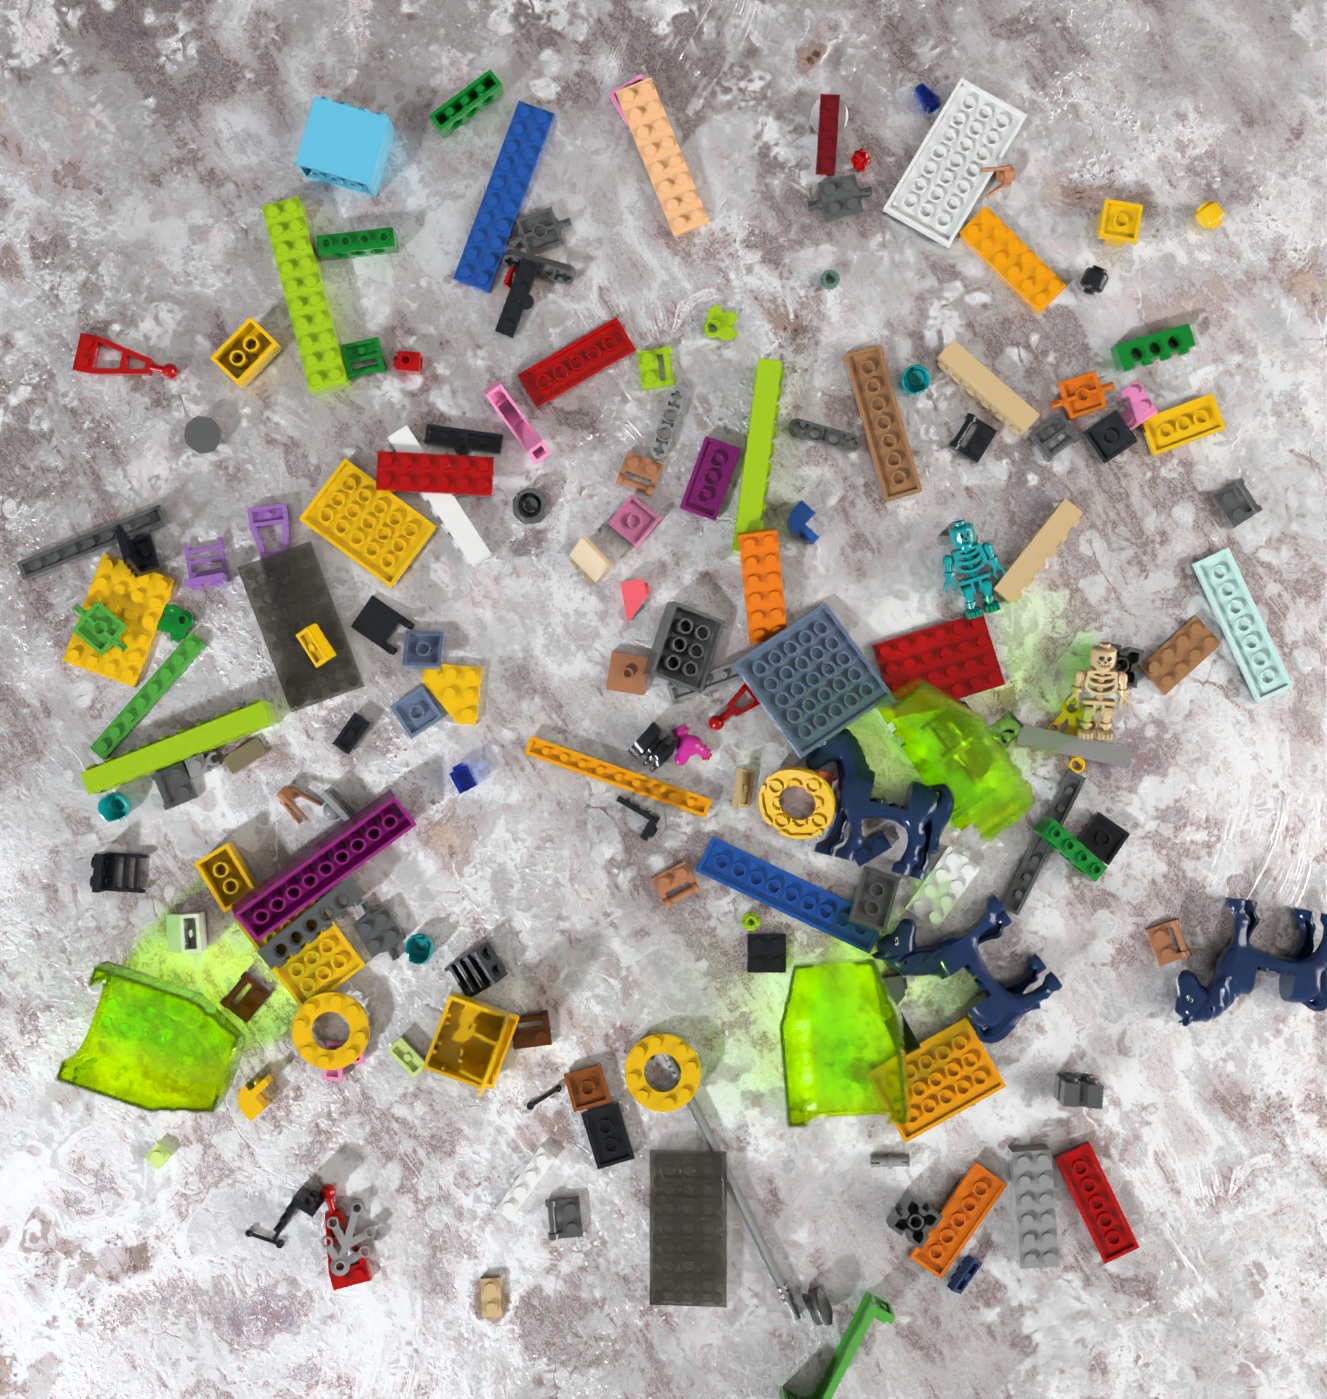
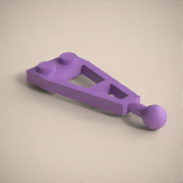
M281 503L247 508L250 529L270 583H275L277 595L274 597V604L278 608H285L289 604V598L284 594L283 581H287L290 521L287 504ZM282 524L281 550L266 552L258 527ZM281 557L280 576L274 575L269 558Z

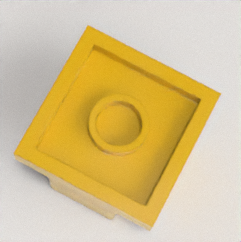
M1105 198L1102 211L1097 216L1095 233L1098 234L1097 239H1103V245L1119 248L1124 244L1135 245L1138 240L1143 205Z

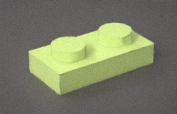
M403 1036L387 1050L413 1078L423 1070L422 1067L425 1059Z

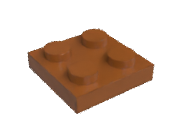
M601 1063L564 1073L574 1112L611 1102Z

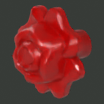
M860 148V150H855L851 163L857 172L866 170V165L871 163V158L867 152H864L863 148Z

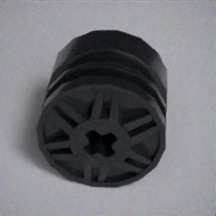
M654 721L628 750L636 759L643 755L647 756L643 763L644 766L650 760L654 762L649 769L652 773L663 766L674 753L675 747L678 744L676 740L670 745L666 744L671 736L667 735L661 739L659 736L663 729Z

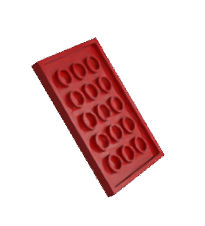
M983 611L982 616L975 619L959 618L872 645L882 680L893 694L889 698L894 718L1005 685Z

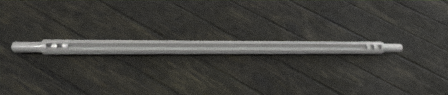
M664 1054L668 1069L676 1085H678L681 1078L679 1063L674 1057ZM694 1095L686 1104L783 1304L787 1306L793 1320L797 1321L801 1317L793 1302L794 1298Z

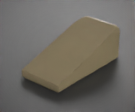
M255 737L224 757L223 761L234 775L268 752L259 738Z

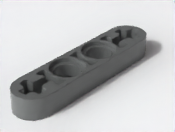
M514 249L507 250L502 259L506 268L512 266L516 270L521 258L535 262L540 265L537 277L563 284H571L576 276L575 268L569 264ZM544 267H551L553 272H547Z
M796 418L790 421L788 425V432L791 436L835 449L855 452L861 445L860 438L855 434ZM796 423H799V427L805 429L806 425L809 426L806 436L803 435V430L794 432L792 426H795ZM812 428L820 430L818 438L811 437L810 430ZM829 434H837L839 437L838 442L831 443L828 440ZM842 435L846 436L844 439L846 441H850L851 438L855 439L854 443L857 446L854 445L853 448H850L849 443L846 442L843 443V446L839 445L842 441Z

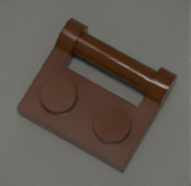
M244 971L240 976L241 979L230 993L221 999L220 1004L245 1023H248L272 992L252 975ZM249 983L251 988L237 1005L234 1004L232 1001L243 987Z
M543 1010L542 1013L519 1015L518 1023L543 1020L544 1025L524 1028L516 1026L512 1037L514 1049L552 1045L548 1010Z

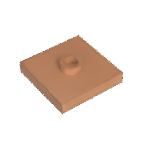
M612 652L606 689L644 695L647 675H644L643 672L648 657Z

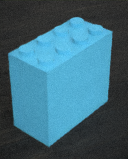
M324 96L321 98L314 97L295 164L304 177L377 197L395 135L394 127L390 118L384 113H371L363 107L353 108L348 103L332 102L330 98Z

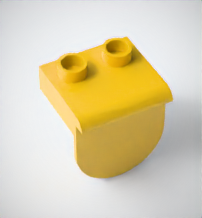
M451 990L422 1068L478 1088L477 1096L481 1097L485 1087L493 1089L520 1016Z

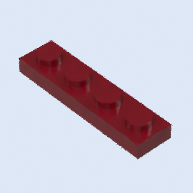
M820 95L815 175L835 176L840 95Z

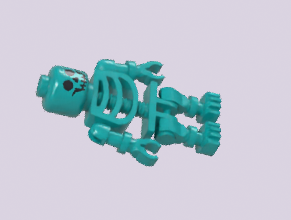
M965 520L953 522L954 526L948 532L952 546L958 548L951 551V556L945 555L943 557V565L945 567V572H943V577H945L944 591L946 593L949 592L947 588L950 584L953 585V591L956 592L957 590L953 576H955V571L952 569L953 566L956 571L969 574V577L957 580L958 585L961 586V595L966 601L965 607H968L965 610L967 619L970 620L982 616L980 607L975 606L977 603L973 596L976 594L975 590L978 589L980 592H983V600L986 601L983 604L985 613L989 614L1001 610L999 602L993 600L995 599L994 594H992L993 585L991 579H987V577L991 576L990 572L976 573L987 561L991 565V573L994 577L998 578L996 568L1000 569L1001 573L1005 575L1004 568L998 563L997 555L993 553L992 545L988 542H984L982 546L977 542L974 543L976 535L972 523L965 522ZM958 564L966 565L967 568H959Z

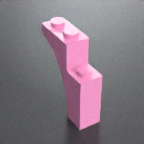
M498 380L482 391L535 464L551 454L544 441L533 429Z

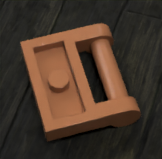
M628 451L616 484H624L643 491L646 495L652 497L664 464ZM626 472L649 480L651 483L648 486L625 477Z
M686 861L651 878L667 909L693 893L701 892ZM687 881L691 883L692 886L669 898L667 897L666 892Z
M1173 918L1145 929L1159 966L1192 955L1191 949L1187 947L1181 931L1179 918ZM1170 927L1173 929L1180 948L1178 952H1175L1167 930Z

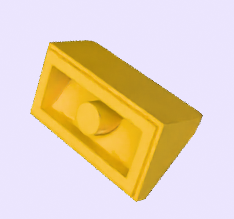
M316 623L306 627L296 635L316 668L336 656L333 648Z

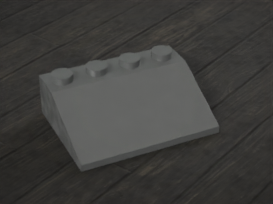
M676 601L667 602L643 674L702 694L726 621Z

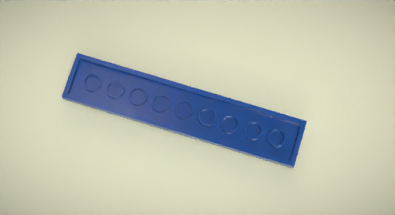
M522 101L518 102L455 272L454 281L490 294L509 243L508 238H511L516 224L515 219L518 218L553 124L555 113Z
M714 836L711 837L696 869L697 872L868 954H870L880 933L847 921L852 902Z

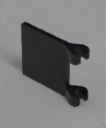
M372 595L351 627L389 654L395 655L397 648L387 642L399 623L409 630H412L415 624Z

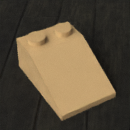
M585 535L580 538L570 553L572 558L570 562L577 570L581 568L585 572L583 576L590 583L594 581L598 584L613 569L612 563Z

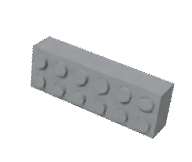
M1046 1144L1007 1146L1015 1261L1020 1269L1059 1266L1051 1149Z

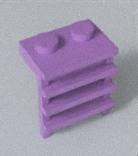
M217 537L218 545L189 550L188 543H183L189 579H184L185 587L191 588L192 591L203 590L204 587H221L223 584L231 582L228 575L229 570L226 564L227 559L224 553L225 548L222 537ZM215 550L220 552L218 557L191 561L190 555ZM218 561L222 563L221 568L193 573L192 566Z

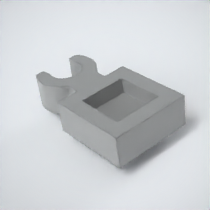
M218 752L209 753L207 758L203 753L184 760L190 778L210 772L209 766L221 765V761L216 763L213 761V756L218 755Z

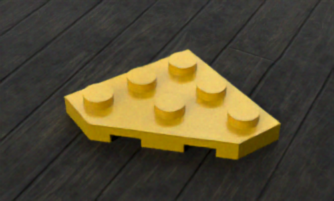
M442 664L441 670L423 669L422 682L456 723L477 725L482 668Z

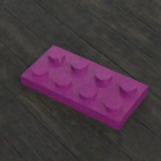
M705 436L680 505L681 510L716 521L741 448Z

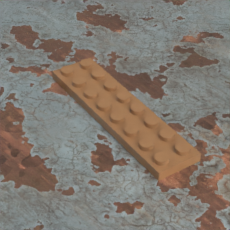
M881 344L844 354L843 358L884 503L921 493V484Z

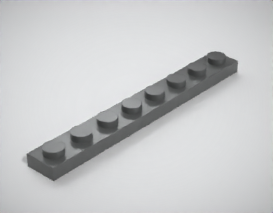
M156 505L17 562L23 579L27 581L118 544L115 533L116 525L118 524L123 527L130 538L165 525L168 521L162 506Z
M1067 769L1045 816L1055 819L1063 826L1086 778ZM1035 834L1001 902L1006 910L1018 916L1052 849L1037 834Z

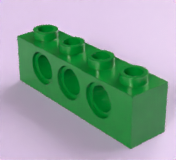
M490 69L429 115L431 123L442 138L447 137L504 94L501 82Z
M393 227L316 236L318 255L323 261L399 253L397 234Z
M1188 323L1117 344L1110 351L1116 371L1123 370L1127 372L1135 369V366L1142 364V367L1153 364V360L1156 359L1165 361L1172 358L1171 355L1178 353L1179 356L1190 353V349L1195 346V342ZM1168 340H1172L1174 342V348L1169 346ZM1150 345L1156 348V353L1151 352ZM1132 351L1138 353V359L1132 356Z
M1044 815L1034 827L1033 831L1085 878L1096 882L1107 869V866L1055 819Z

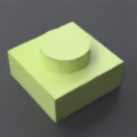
M158 1141L144 1158L158 1170L173 1153Z

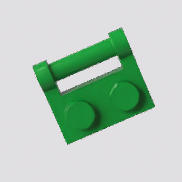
M378 337L341 345L349 380L355 379L356 376L374 372H387ZM373 359H377L378 362L375 365L357 369L352 368V364Z

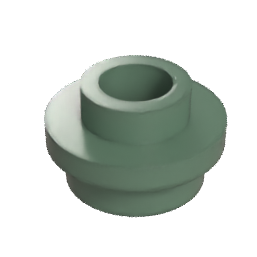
M834 270L823 272L820 278L821 285L829 290L836 288L840 281L838 273ZM831 277L833 282L828 283L826 279Z

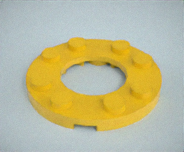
M790 766L774 771L765 780L759 793V807L766 822L778 829L780 834L794 839H808L821 834L830 825L836 810L835 797L829 784L817 773L803 767ZM790 786L805 788L808 793L813 795L816 802L814 813L806 818H795L788 815L782 809L779 802L782 790Z
M327 991L314 995L301 1005L294 1017L292 1024L294 1046L306 1062L317 1068L335 1070L346 1067L359 1058L369 1042L371 1029L366 1015L367 1012L360 1002L343 992ZM325 1012H335L342 1015L349 1025L350 1034L348 1040L337 1049L323 1048L316 1043L313 1037L312 1027L314 1021Z
M667 1033L652 1034L640 1040L631 1049L625 1064V1080L630 1093L642 1106L657 1112H670L686 1105L696 1094L702 1075L700 1060L693 1047L683 1038ZM659 1053L674 1057L681 1069V1078L678 1085L666 1092L652 1088L647 1083L644 1075L647 1061L653 1055Z

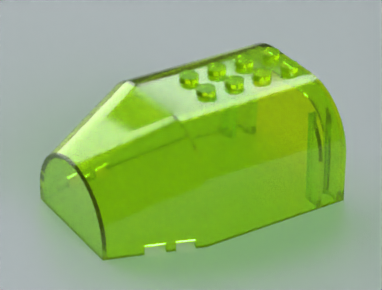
M917 679L902 686L875 704L887 724L893 723L896 728L892 732L894 737L901 736L904 741L900 745L926 785L946 784L951 790L954 797V809L950 820L956 829L962 831L972 824L974 829L979 831L980 839L988 842L1017 822L1035 805L1037 798L1032 792V786L1027 780L1023 779L1020 768L1010 760L1011 755L1005 748H1002L996 733L991 732L981 715L923 679Z
M836 959L794 965L788 987L787 1000L784 1004L783 1017L779 1026L788 1127H808L812 1121L819 1118L856 1115L889 1116L887 1124L908 1123L911 1118L902 1015L874 959Z
M110 961L96 965L88 985L93 986L103 981L97 1008L84 1042L75 1054L62 1061L56 1080L148 1112L188 1111L214 1113L223 1102L237 1072L244 1050L245 1035L199 991Z

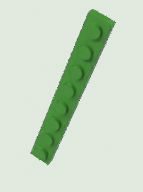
M190 632L91 745L90 749L103 760L108 759L207 645L194 633Z

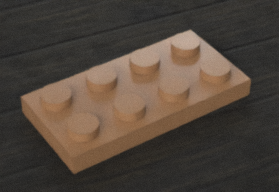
M1194 615L1144 660L1138 668L1163 695H1166L1222 643Z

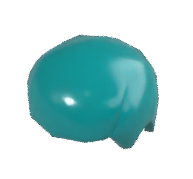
M919 364L909 366L901 376L904 389L914 395L924 392L931 382L929 371L926 367Z
M120 792L109 793L98 802V812L108 822L120 821L126 818L131 811L128 797Z
M418 933L412 935L407 940L405 953L409 957V962L421 965L433 956L434 944L428 935Z

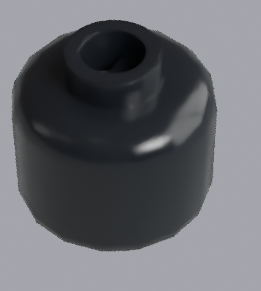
M1096 265L1088 267L1080 281V285L1084 287L1083 292L1093 296L1095 292L1102 293L1109 280V276L1106 274L1107 270Z

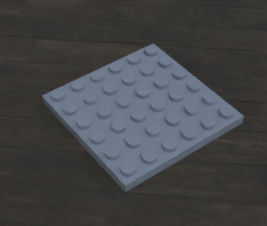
M823 603L732 664L800 759L893 696L826 603Z

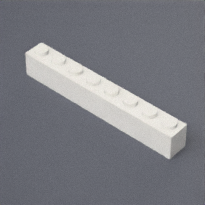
M407 425L387 437L390 441L388 446L392 452L426 453ZM420 493L425 502L429 500L432 507L430 510L436 518L439 516L443 521L440 525L446 534L450 532L453 536L451 542L457 550L460 548L464 553L461 557L467 566L471 564L473 567H476L493 556L453 494Z

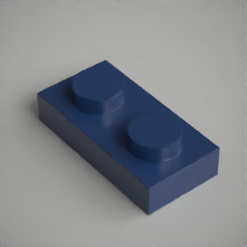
M882 830L864 840L862 847L855 851L854 860L859 867L892 847Z
M972 1255L965 1257L958 1271L950 1277L947 1287L951 1291L961 1294L983 1262Z

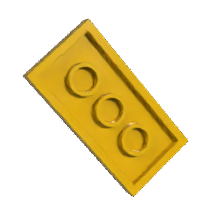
M1213 393L1157 413L1140 424L1152 457L1226 429Z

